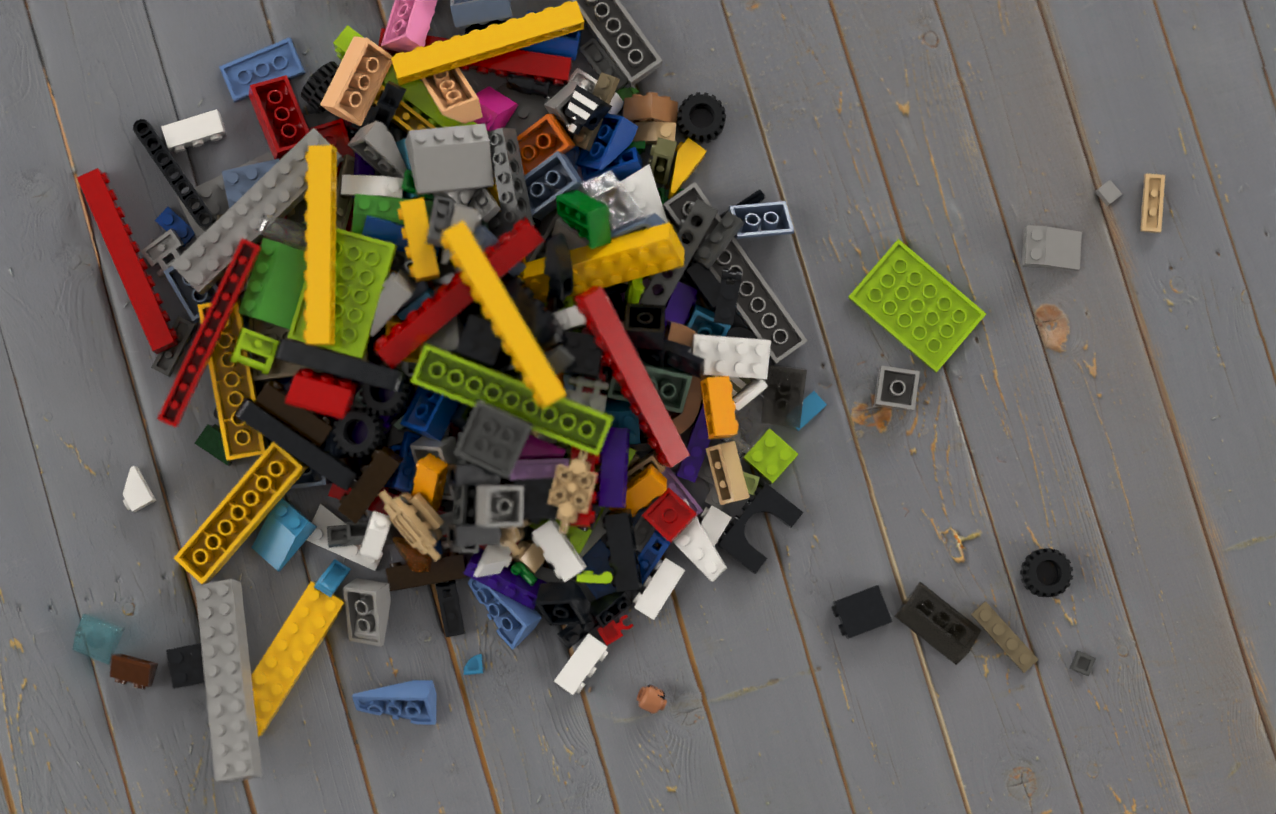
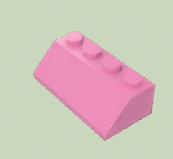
M395 0L381 47L405 53L413 51L414 48L419 46L424 47L438 0Z

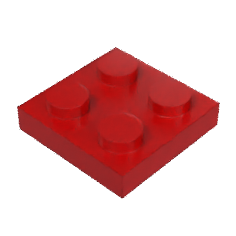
M668 488L646 510L642 517L671 543L698 514Z

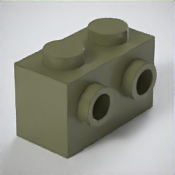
M658 137L657 144H652L650 156H653V159L649 158L648 164H650L656 183L667 185L677 145L675 141Z

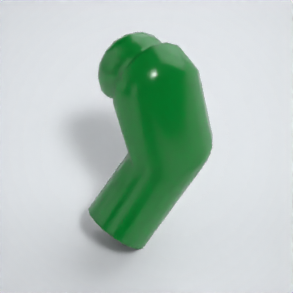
M515 562L511 567V572L514 575H520L530 586L537 582L538 579L522 562Z

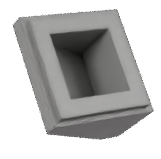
M1111 180L1095 191L1106 206L1122 195Z

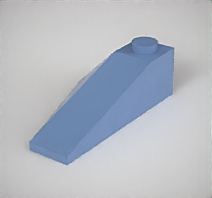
M470 578L468 585L479 603L485 605L489 612L487 614L489 620L493 619L498 627L497 633L512 650L515 649L536 628L542 616L535 609L532 610Z
M412 680L352 695L353 702L358 711L375 715L384 713L392 715V719L399 720V717L411 720L410 723L436 724L437 693L433 680Z

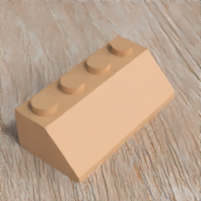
M354 36L320 105L332 114L361 126L392 64L391 57L393 56L370 39Z
M459 67L421 79L442 115L464 124L483 117L479 98Z

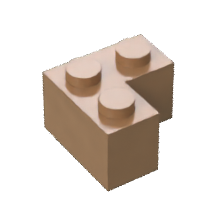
M647 92L646 95L633 94L632 97L624 98L623 117L632 123L671 122L677 125L678 102L671 100V97L658 96V93Z

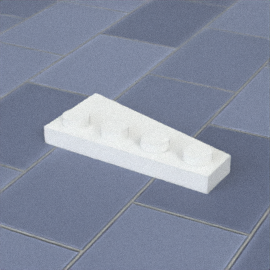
M650 164L616 184L637 220L656 213L665 223H668Z
M687 499L683 500L688 506L690 505ZM696 516L672 542L714 582L727 567Z
M320 504L312 521L317 528L308 537L307 541L376 571L384 555L382 551L379 559L375 560L359 555L361 545L329 548L327 527L346 525V523Z

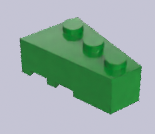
M578 190L556 196L558 215L571 228L575 227L579 231L578 236L581 239L585 237L588 240V246L591 249L611 243L610 210L608 205Z

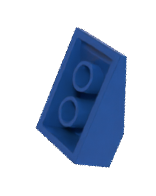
M607 113L590 151L582 149L575 164L602 171L632 143L638 126L623 116Z

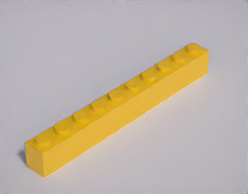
M567 1L561 4V6L555 8L547 7L542 12H531L519 19L511 18L505 23L499 25L491 24L486 29H475L463 36L455 35L449 40L443 42L436 41L426 47L419 46L407 53L399 52L394 57H391V62L400 86L583 30L584 19L577 1Z
M332 145L308 146V151L305 155L306 163H308V171L305 173V180L308 183L305 201L308 203V210L305 211V221L307 222L305 241L307 242V250H305L304 258L307 262V270L304 271V279L307 282V289L304 291V300L307 301V307L304 310L306 329H304L303 336L306 344L310 346H335L337 148Z
M464 220L443 231L442 239H440L441 244L445 250L449 249L454 266H459L462 271L461 277L466 285H470L473 290L471 291L473 298L476 302L479 301L483 307L481 309L486 319L491 320L493 332L497 337L500 336L504 342L502 343L503 349L507 354L510 353L514 359L512 363L515 369L521 371L524 376L522 380L528 389L531 388L534 393L533 399L535 403L545 409L564 398L566 392Z

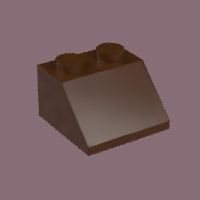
M121 653L112 654L110 677L115 678L117 683L126 684L131 682L134 683V687L145 689L152 686L158 663Z

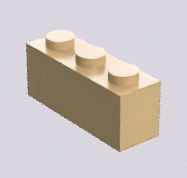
M735 441L706 448L720 505L750 498Z

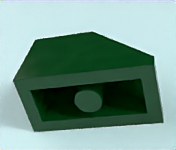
M207 424L194 444L230 466L232 461H226L220 427L216 424L213 426Z

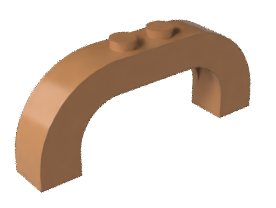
M667 320L664 340L692 347L693 334L697 333L683 324ZM692 375L683 412H675L670 416L679 435L686 431L695 421L700 404L703 403L700 382L709 378V375H702L701 378Z

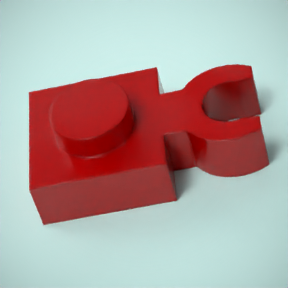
M623 615L617 624L613 619L604 628L599 627L597 629L606 646L623 636L621 630H629L633 627V624L629 626L623 624V620L628 617L627 615Z

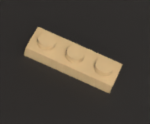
M1147 173L1144 175L1140 232L1161 233L1165 175Z

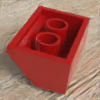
M300 368L293 378L285 403L343 419L353 406L357 384L352 383L349 379H338L327 373L320 374L309 368Z

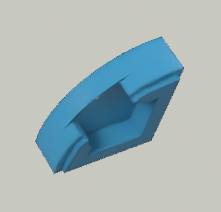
M482 654L475 655L468 660L464 667L463 675L483 673Z

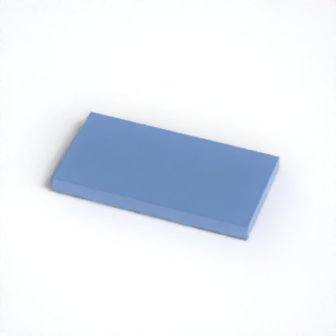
M290 37L219 67L234 103L249 97V88L252 84L287 75L288 80L305 74Z

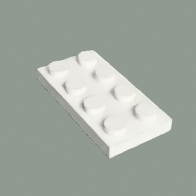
M693 334L691 354L705 359L703 375L767 379L771 340Z

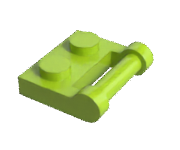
M643 277L628 281L625 292V309L626 303L639 304L640 296L644 292Z
M241 328L230 357V362H239L268 375L279 341ZM241 350L266 358L265 363L240 355Z
M582 570L581 574H577V582L608 584L613 579L610 572L594 575V571Z

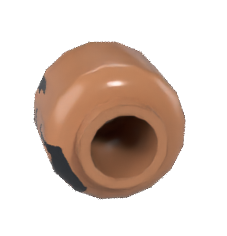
M653 685L643 686L636 698L639 707L652 714L663 710L667 703L665 692Z

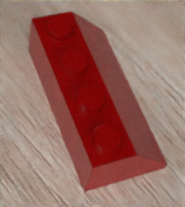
M287 75L252 84L249 88L248 96L274 160H281L310 132Z

